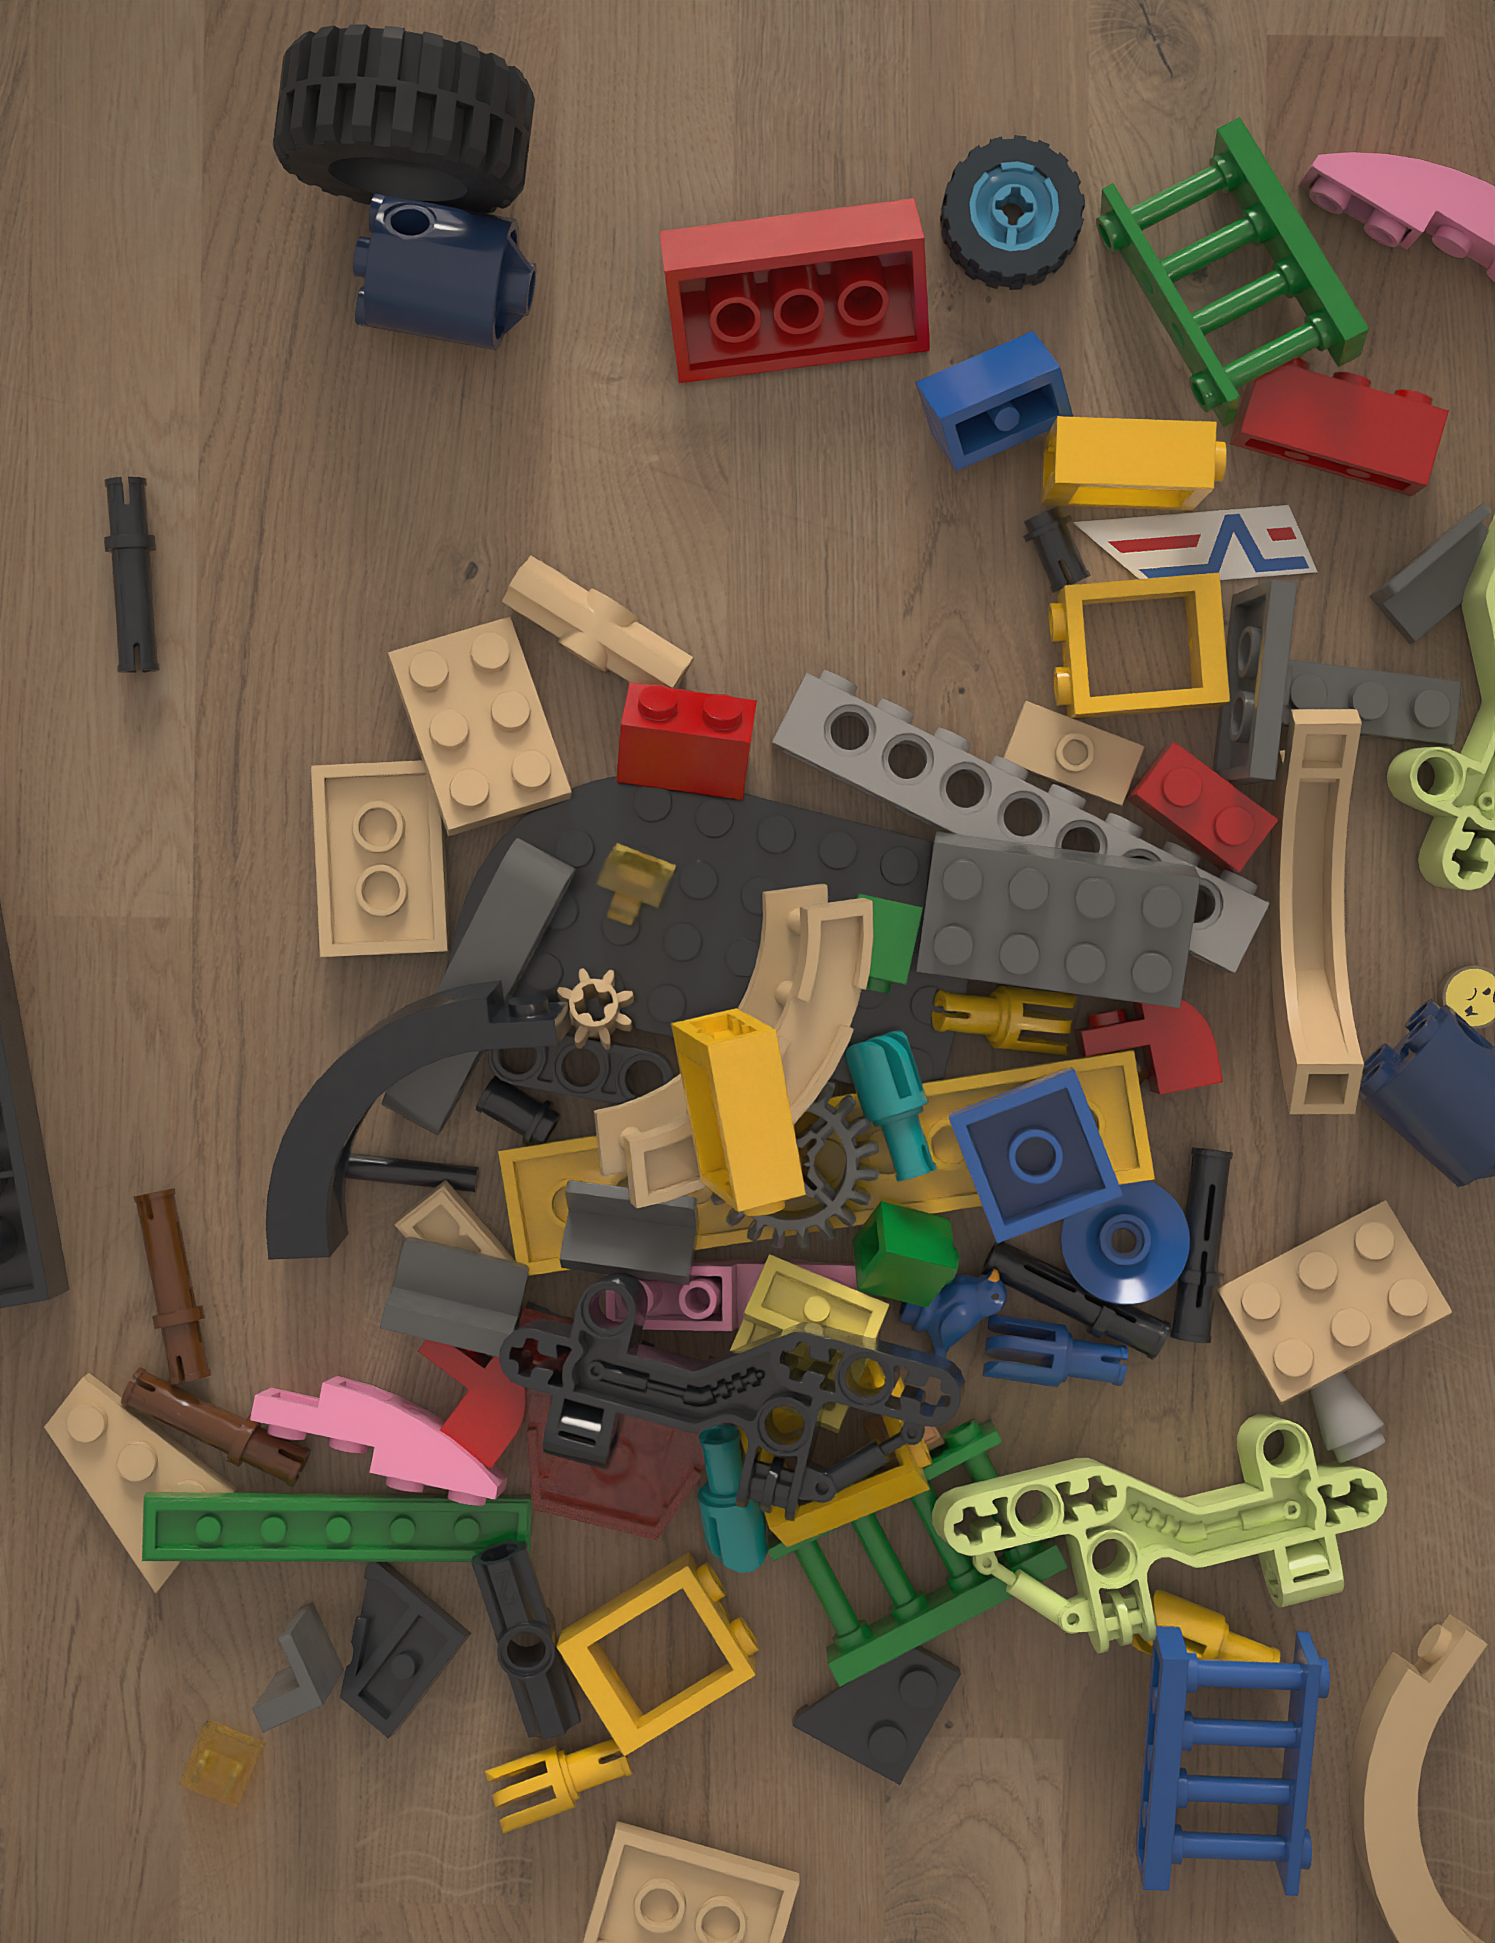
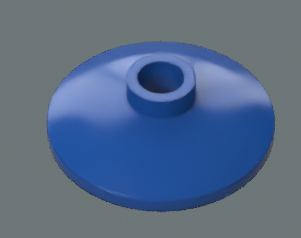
M1149 1180L1121 1184L1119 1186L1123 1193L1122 1197L1064 1218L1061 1229V1249L1065 1264L1077 1283L1087 1292L1101 1300L1116 1304H1137L1151 1300L1169 1289L1178 1279L1186 1265L1190 1249V1234L1185 1215L1176 1200L1166 1190ZM1124 1229L1133 1235L1135 1245L1131 1252L1119 1253L1113 1248L1111 1238L1115 1231Z

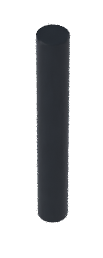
M351 1153L346 1178L436 1188L446 1180L454 1190L476 1192L479 1167Z

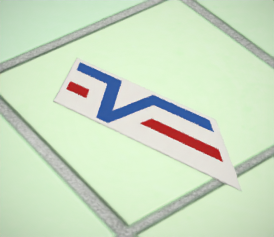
M1289 505L1073 522L1138 579L1219 572L1220 580L1317 573V569Z

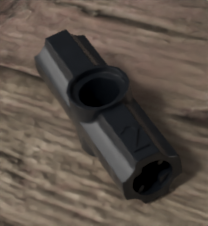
M508 1539L489 1545L484 1551L472 1557V1566L498 1643V1662L508 1674L528 1738L538 1737L542 1740H547L564 1735L568 1729L580 1723L581 1713L563 1657L557 1649L558 1641L556 1638L555 1618L550 1609L546 1607L526 1541H512ZM530 1632L538 1635L542 1640L534 1646L525 1647L515 1643L512 1638L519 1633Z

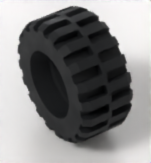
M350 24L348 28H338L334 25L321 27L317 33L308 31L302 34L291 44L283 56L273 149L283 168L289 174L296 175L299 181L309 186L316 185L323 192L334 196L342 195L352 198L354 202L370 205L374 194L378 193L475 212L492 213L497 208L504 209L510 206L524 189L535 98L527 79L524 78L523 73L517 67L507 66L505 59L494 53H483L478 50L477 46L463 41L453 42L443 39L442 35L425 31L423 34L405 31V28L385 26L384 29L370 28L367 24Z

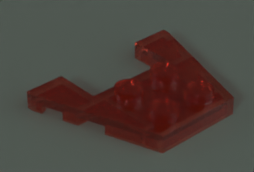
M523 1308L519 1326L521 1327L536 1319H550L572 1326L574 1321ZM534 1339L525 1345L524 1349L533 1353V1364L539 1365L549 1356L538 1352L537 1346L539 1341ZM569 1349L558 1358L566 1360L572 1349ZM709 1355L708 1360L715 1357ZM525 1388L528 1396L527 1436L533 1510L657 1541L702 1475L705 1463L702 1445L699 1443L701 1432H687L625 1415L614 1458L608 1470L543 1453V1438L553 1395ZM723 1423V1424H730V1425L736 1426V1425L733 1424V1423Z

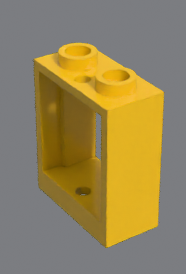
M1057 416L1043 442L1041 505L1193 511L1212 492L1214 481L1222 482L1224 479L1226 443L1216 441L1217 422Z
M1220 572L1064 585L1057 594L1058 603L1049 604L1048 622L1050 638L1052 642L1061 641L1063 667H1054L1055 701L1057 706L1067 705L1068 717L1076 720L1219 708L1230 702ZM1185 597L1192 689L1090 697L1082 605Z
M737 1008L671 1023L701 1182L737 1212L743 1211L747 1216H763L778 1212L785 1208V1200L806 1195L776 1029Z
M868 1359L859 1385L866 1389L881 1387L885 1383L883 1368L878 1362ZM899 1377L891 1393L893 1396L900 1397L905 1388L901 1377ZM777 1407L773 1409L772 1419L780 1432L787 1434L804 1427L803 1418ZM882 1415L889 1437L899 1433L904 1421ZM737 1426L741 1433V1442L746 1454L748 1439L741 1427ZM924 1438L918 1444H905L895 1450L900 1466L851 1485L837 1493L828 1502L812 1501L800 1506L794 1522L785 1519L784 1508L774 1506L771 1513L764 1512L769 1529L786 1547H789L930 1490L923 1467L931 1465L932 1460ZM763 1449L760 1461L772 1463L776 1455Z
M690 1551L563 1629L557 1643V1649L624 1756L756 1675V1657L754 1653L759 1651L760 1647L752 1630L741 1616L734 1620L731 1619L720 1601L721 1598L726 1596V1591L716 1572L708 1562L699 1566ZM683 1588L729 1663L643 1715L598 1643V1640Z

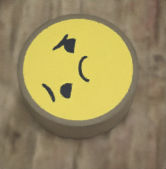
M1474 965L1460 966L1451 970L1445 975L1438 987V1006H1450L1473 1029H1481L1495 1022V973L1486 967Z

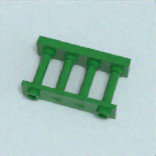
M1240 117L1217 128L1213 157L1209 161V167L1131 208L1127 207L1114 183L1102 189L1100 217L1096 218V226L1104 245L1112 254L1117 251L1121 253L1192 373V376L1189 377V384L1197 403L1205 412L1213 409L1223 427L1235 422L1240 398L1236 389L1314 348L1321 352L1327 349L1337 367H1340L1361 356L1369 331L1358 309ZM1220 190L1224 194L1233 193L1242 208L1241 219L1159 261L1143 234V230ZM1251 242L1256 246L1264 244L1274 261L1272 265L1273 271L1190 313L1173 283ZM1282 295L1289 299L1294 296L1296 297L1307 315L1304 318V325L1222 367L1205 335Z
M971 1419L947 1431L943 1435L945 1443L929 1451L932 1464L923 1467L930 1490L910 1498L949 1572L945 1578L947 1582L945 1586L927 1595H924L922 1590H914L875 1513L850 1522L893 1603L889 1607L891 1614L868 1625L866 1620H858L816 1540L839 1527L786 1547L774 1533L768 1535V1552L773 1561L794 1551L836 1631V1634L832 1637L834 1643L826 1647L828 1666L839 1687L1013 1597V1595L1006 1592L1007 1584L992 1574L985 1575L980 1573L974 1567L973 1561H971L969 1556L957 1552L937 1534L932 1523V1511L938 1496L929 1480L961 1463L965 1465L973 1483L999 1477L986 1453V1450L1002 1443L991 1419L981 1425L978 1424L976 1419ZM1015 1508V1514L1018 1521H1022L1020 1515L1018 1514ZM992 1514V1519L1002 1527V1522L997 1514ZM1053 1537L1002 1549L1004 1555L997 1558L998 1563L1013 1573L1021 1569L1039 1582L1068 1568Z

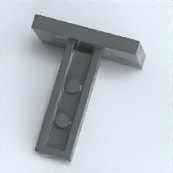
M1271 579L1232 595L1226 646L1230 702L1219 708L1213 771L1234 787L1275 780L1281 726L1289 727L1291 709H1357L1362 722L1360 736L1438 746L1455 745L1462 681L1289 659L1298 582Z

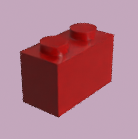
M630 682L620 725L616 782L743 800L757 700L737 698L725 694H709L674 689L662 685Z
M1176 742L1169 744L1160 751L1125 798L1222 872L1223 870L1232 873L1240 872L1278 822L1276 817Z

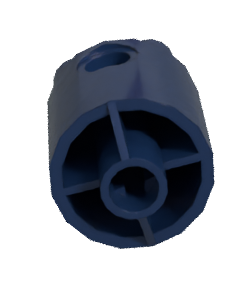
M378 193L374 194L369 212L371 238L360 236L354 253V276L365 278L364 286H361L357 297L355 323L361 326L497 350L501 345L504 335L524 316L529 315L535 292L537 266L536 263L528 262L519 249V225L517 219Z
M1430 999L1422 1004L1408 1019L1404 1027L1410 1032L1405 1035L1394 1049L1384 1043L1364 1062L1362 1074L1365 1077L1361 1080L1359 1089L1361 1093L1359 1097L1457 1187H1461L1477 1179L1495 1176V1047L1473 1029L1450 1006L1440 1007Z

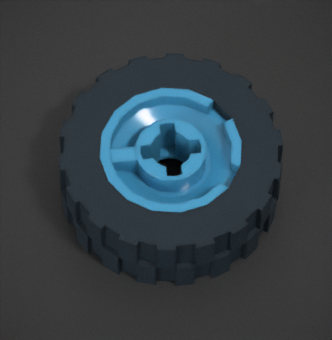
M1014 135L1013 139H1002L1001 136L990 139L989 144L983 147L978 145L969 151L967 159L963 163L959 161L953 170L942 202L940 221H942L943 227L941 235L944 244L949 246V256L956 265L960 264L966 270L965 275L974 281L977 278L987 283V287L998 289V286L1009 287V290L1022 289L1023 285L1032 283L1034 286L1043 282L1046 275L1051 272L1055 274L1063 266L1066 257L1071 254L1084 221L1082 213L1085 208V197L1079 189L1081 181L1077 172H1072L1068 166L1069 160L1061 152L1057 154L1049 148L1050 144L1038 140V142L1026 140L1027 136ZM1006 204H1016L1023 211V216L1018 218L1016 225H1009L1008 217L1000 210Z

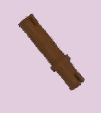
M175 1188L133 1196L134 1203L137 1205L158 1312L157 1315L152 1316L154 1329L161 1328L170 1373V1384L182 1383L183 1380L189 1382L211 1376L199 1322L200 1319L205 1318L203 1305L196 1306L175 1200Z
M142 1367L138 1368L133 1374V1379L136 1382L129 1381L121 1398V1405L131 1407L228 1454L227 1462L239 1467L244 1462L286 1482V1485L290 1487L295 1485L299 1478L297 1473L298 1471L302 1473L310 1456L311 1449L303 1448L285 1438L270 1435L267 1433L268 1430L261 1427L262 1424L260 1422L250 1420L251 1415L247 1419H243L148 1373Z

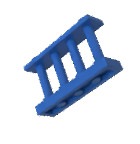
M1156 1626L1157 1635L1152 1645L1135 1850L1143 1890L1169 1891L1171 1865H1181L1182 1858L1274 1861L1285 1895L1298 1896L1301 1869L1309 1870L1312 1862L1311 1836L1309 1830L1305 1829L1318 1698H1327L1330 1687V1672L1327 1659L1319 1658L1310 1632L1296 1631L1293 1663L1198 1660L1196 1653L1187 1652L1180 1627ZM1198 1687L1290 1690L1288 1721L1194 1718L1191 1711L1185 1710L1186 1693H1196ZM1193 1744L1285 1748L1282 1778L1187 1775L1186 1768H1180L1181 1751H1191ZM1187 1802L1279 1805L1276 1835L1182 1831L1181 1825L1175 1824L1176 1808H1186Z

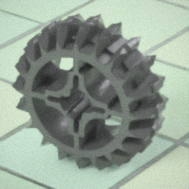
M827 1081L817 1098L806 1110L820 1116V1118L801 1132L795 1133L797 1148H803L814 1138L807 1145V1155L802 1156V1165L807 1166V1176L803 1172L802 1176L806 1194L810 1198L814 1197L819 1204L799 1211L780 1210L768 1215L751 1216L753 1221L748 1229V1239L756 1241L761 1236L764 1225L774 1228L772 1235L773 1248H783L785 1230H797L799 1248H809L810 1234L808 1227L817 1225L822 1238L825 1241H830L835 1238L834 1228L829 1220L831 1216L835 1214L843 1224L849 1227L856 1222L855 1214L845 1204L848 1199L860 1205L869 1204L871 1194L866 1189L856 1185L857 1179L864 1181L877 1180L879 1171L877 1167L870 1164L859 1163V1158L877 1154L879 1152L878 1143L873 1140L856 1141L855 1137L866 1132L871 1127V1122H868V1119L864 1116L858 1117L849 1123L845 1119V1116L856 1105V1100L851 1095L842 1098L835 1107L828 1103L835 1089V1084L832 1081ZM834 1131L839 1135L846 1152L844 1173L835 1190L825 1181V1176L819 1171L814 1161L818 1151L825 1145V1140ZM714 1192L711 1194V1200L714 1205L726 1203ZM732 1208L726 1216V1222L730 1226H734L746 1215L743 1211L737 1212Z

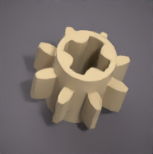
M584 968L580 969V983L573 991L563 987H559L557 990L559 999L562 1002H569L571 1026L574 1025L577 1030L575 1033V1045L581 1049L586 1044L588 1038L600 1039L602 1046L609 1050L611 1049L610 1035L617 1028L623 1031H631L633 1028L632 1021L626 1015L620 1013L621 1008L628 1007L634 1002L633 992L622 991L616 994L613 988L615 985V974L612 970H609L603 979L600 980L590 979ZM597 997L598 1003L601 1006H605V1018L601 1021L593 1022L591 1015L585 1013V1001Z

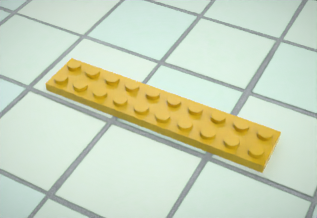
M1134 1050L922 1083L928 1103L923 1105L924 1111L918 1115L937 1169L915 1178L897 1182L896 1172L881 1126L874 1127L872 1121L871 1127L855 1138L857 1142L865 1140L877 1141L879 1152L870 1157L859 1158V1163L877 1167L879 1175L878 1179L874 1181L857 1179L856 1185L866 1189L871 1194V1200L868 1205H860L850 1199L846 1201L845 1204L856 1216V1222L852 1226L864 1224L880 1201L930 1214L982 1206L950 1123L949 1113L1071 1066L1076 1072L1119 1185L1155 1179ZM857 1093L849 1094L856 1100V1105L845 1116L848 1123L864 1116ZM847 1095L831 1097L828 1103L835 1107ZM805 1111L793 1125L794 1132H801L810 1124H814L820 1116ZM836 1131L825 1140V1145L818 1151L814 1160L819 1171L825 1176V1181L834 1190L843 1176L846 1164V1152ZM596 1135L498 1151L516 1262L529 1267L528 1276L570 1270L561 1268L559 1260L569 1211L565 1197L567 1181L574 1180L629 1188L627 1171L604 1177L601 1175ZM814 1138L803 1148L798 1147L801 1170L806 1176L807 1166L802 1165V1156L807 1155V1145ZM708 1187L686 1195L697 1199L699 1229L695 1250L752 1242V1240L747 1238L749 1226L753 1221L751 1216L746 1215L738 1224L730 1226L726 1222V1216L732 1207L728 1203L714 1205L711 1200L713 1191ZM806 1194L785 1200V1208L782 1210H804L819 1204V1202L814 1197L810 1198ZM835 1214L829 1218L834 1229L849 1227L843 1224ZM764 1225L761 1236L756 1241L771 1239L774 1228ZM817 1225L808 1227L809 1233L819 1231ZM785 1230V1236L797 1235V1230Z

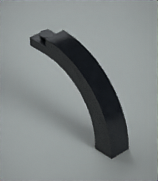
M502 980L468 984L437 992L408 1004L379 1021L359 1037L315 1082L296 1109L282 1137L273 1164L267 1194L266 1239L268 1260L331 1257L349 1233L345 1191L350 1155L365 1117L381 1094L414 1071L444 1058L467 1052L492 1049L558 1046L571 1028L569 1002L548 1003L547 996L532 994L512 998L508 1001V1005H505Z

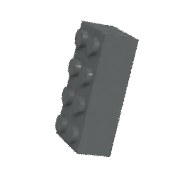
M936 832L916 972L1180 1008L1200 876L1195 866Z

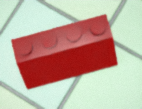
M914 198L659 231L679 383L930 351L925 238Z

